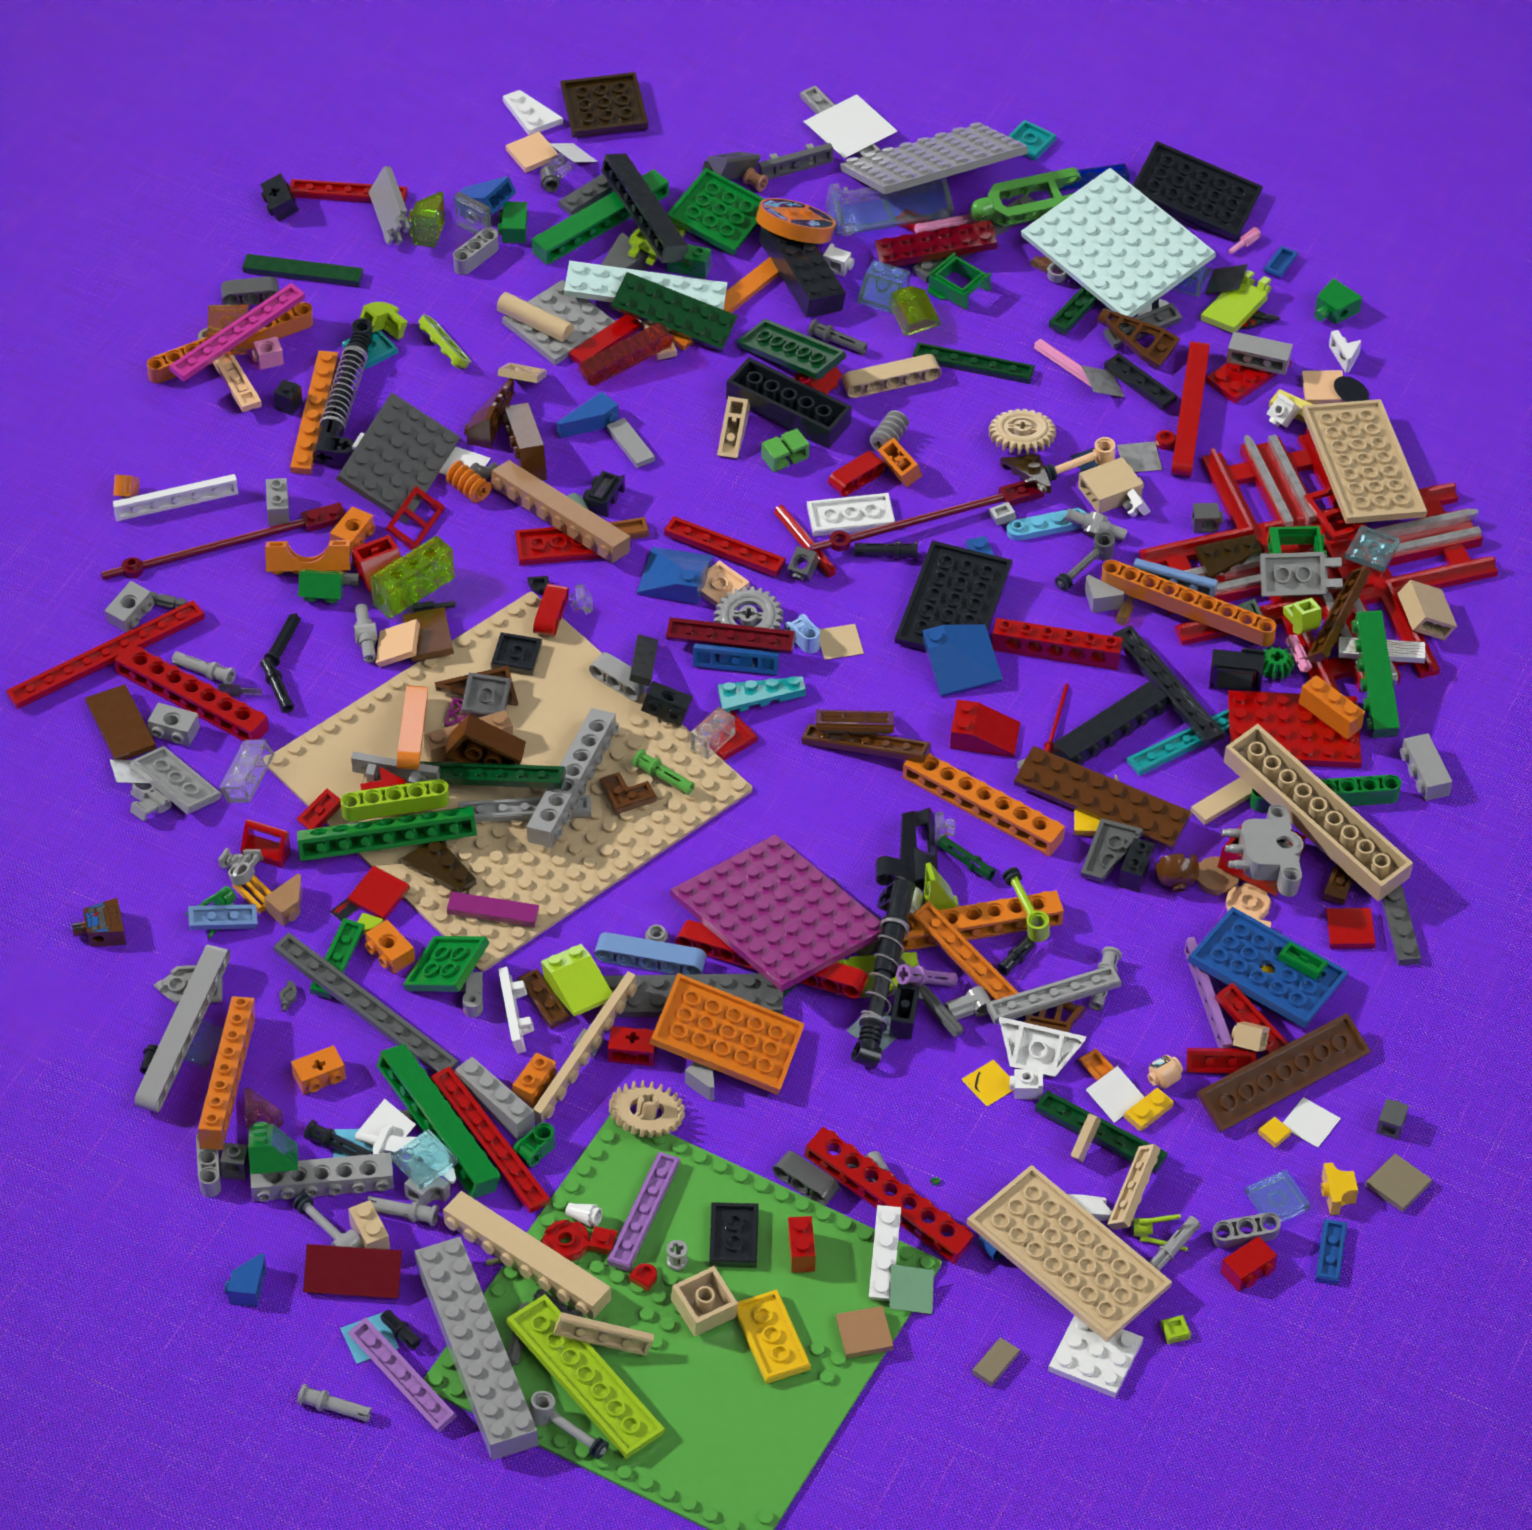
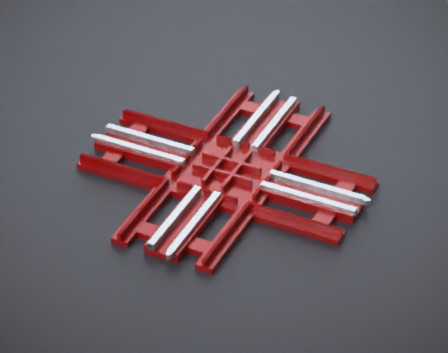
M1308 428L1306 429V434L1298 436L1297 439L1302 450L1291 453L1287 452L1280 437H1277L1276 434L1268 436L1267 443L1255 445L1250 436L1245 435L1244 444H1241L1240 455L1244 463L1228 466L1221 452L1216 453L1214 448L1210 449V455L1202 456L1201 462L1234 529L1139 550V556L1142 560L1206 577L1201 566L1192 568L1189 563L1190 560L1198 559L1195 554V546L1255 534L1262 548L1261 554H1269L1267 543L1269 527L1320 526V533L1325 537L1323 550H1327V558H1342V566L1340 568H1327L1328 579L1342 578L1344 584L1352 570L1367 566L1371 571L1367 578V583L1360 592V597L1352 608L1353 611L1348 616L1345 626L1338 636V640L1335 643L1337 648L1339 637L1357 638L1356 633H1352L1351 626L1352 620H1355L1356 612L1368 611L1366 605L1378 602L1381 603L1400 641L1425 642L1424 663L1390 661L1393 685H1397L1400 682L1401 674L1397 666L1412 663L1419 679L1437 675L1440 672V668L1423 634L1412 631L1397 593L1410 580L1441 589L1498 575V570L1495 566V556L1471 560L1466 549L1482 545V531L1479 526L1474 527L1471 521L1478 516V510L1466 508L1446 513L1442 507L1443 505L1458 502L1459 497L1455 492V483L1418 489L1427 509L1426 517L1370 530L1367 528L1366 531L1359 534H1353L1333 541L1305 502L1304 495L1308 494L1298 474V472L1312 469L1322 489L1331 486ZM1254 482L1274 521L1257 524L1238 485ZM1334 494L1326 497L1332 508L1321 510V512L1324 513L1339 508ZM1343 515L1327 519L1335 531L1356 525L1355 523L1346 524ZM1313 544L1280 545L1282 553L1314 552ZM1260 555L1242 565L1237 564L1225 574L1220 573L1216 575L1215 579L1218 580V587L1214 598L1230 602L1262 595ZM1443 555L1448 564L1395 577L1392 576L1388 569L1389 566ZM1328 589V593L1325 595L1268 597L1271 604L1259 606L1264 617L1272 619L1276 625L1282 624L1287 636L1291 634L1297 635L1306 655H1308L1315 641L1311 631L1295 634L1293 632V624L1283 614V606L1312 598L1321 607L1322 618L1325 622L1341 589ZM1165 609L1167 615L1175 614ZM1195 620L1175 625L1174 630L1182 646L1231 635ZM1335 657L1324 661L1320 660L1311 663L1312 669L1306 673L1309 680L1317 675L1338 692L1340 690L1335 680L1352 677L1359 692H1361L1360 679H1363L1362 672H1358V659Z

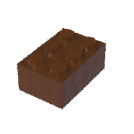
M468 714L448 735L444 756L458 763L519 765L522 762L526 741L478 717Z

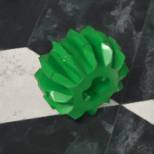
M1279 645L1278 648L1270 646L1268 650L1263 649L1265 651L1264 677H1271L1272 681L1275 678H1278L1280 681L1284 677L1289 678L1294 670L1295 663L1293 654L1288 652V648L1282 650Z

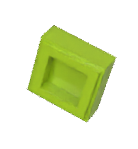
M1183 1315L1160 1321V1327L1168 1345L1191 1339V1333Z

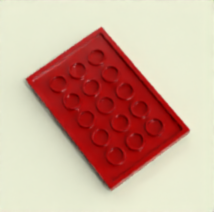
M1228 690L1230 743L1256 724H1259L1303 765L1361 768L1360 731L1346 739L1299 704L1300 694ZM1345 696L1358 706L1356 696Z

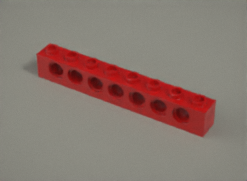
M130 643L114 659L117 674L184 710L198 713L199 718L251 746H254L269 730L267 716L262 711H257L249 707L245 702L232 698L228 693L217 690L211 684L204 683L194 675L188 674L177 666L163 661L159 656L146 652L142 647H137Z
M822 1127L806 1145L804 1157L876 1209L877 1205L901 1207L900 1226L955 1265L971 1246L974 1234L971 1233L968 1227L955 1222L947 1212L940 1211L929 1199L922 1198L915 1193L911 1186L901 1183L890 1171L880 1168L872 1158L865 1157L858 1152L854 1145L847 1144L841 1140L836 1132ZM835 1151L838 1155H832L829 1152ZM847 1165H855L857 1168L852 1169ZM867 1178H872V1179H874L876 1182H869V1181H867L866 1179H867ZM885 1192H892L895 1195L889 1196ZM910 1205L914 1209H906L904 1206ZM923 1219H930L932 1223H926ZM942 1233H949L951 1237H946Z

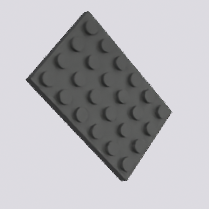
M391 392L336 480L394 517L415 486L425 493L428 491L461 437ZM415 495L407 508L414 513L421 499ZM402 514L398 520L407 524L410 519Z

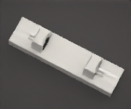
M504 967L498 970L511 1039L517 1054L526 1052L523 1035L533 1032L534 1027L530 1017H519L516 999L527 995L526 986L523 981L513 982L508 968Z

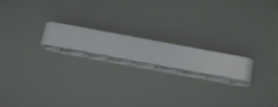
M209 944L205 946L138 1088L134 1101L135 1107L157 1113L162 1108L230 960L229 949Z

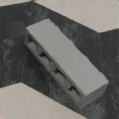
M470 1057L455 1069V1074L481 1108L517 1140L535 1128L534 1110L475 1058Z

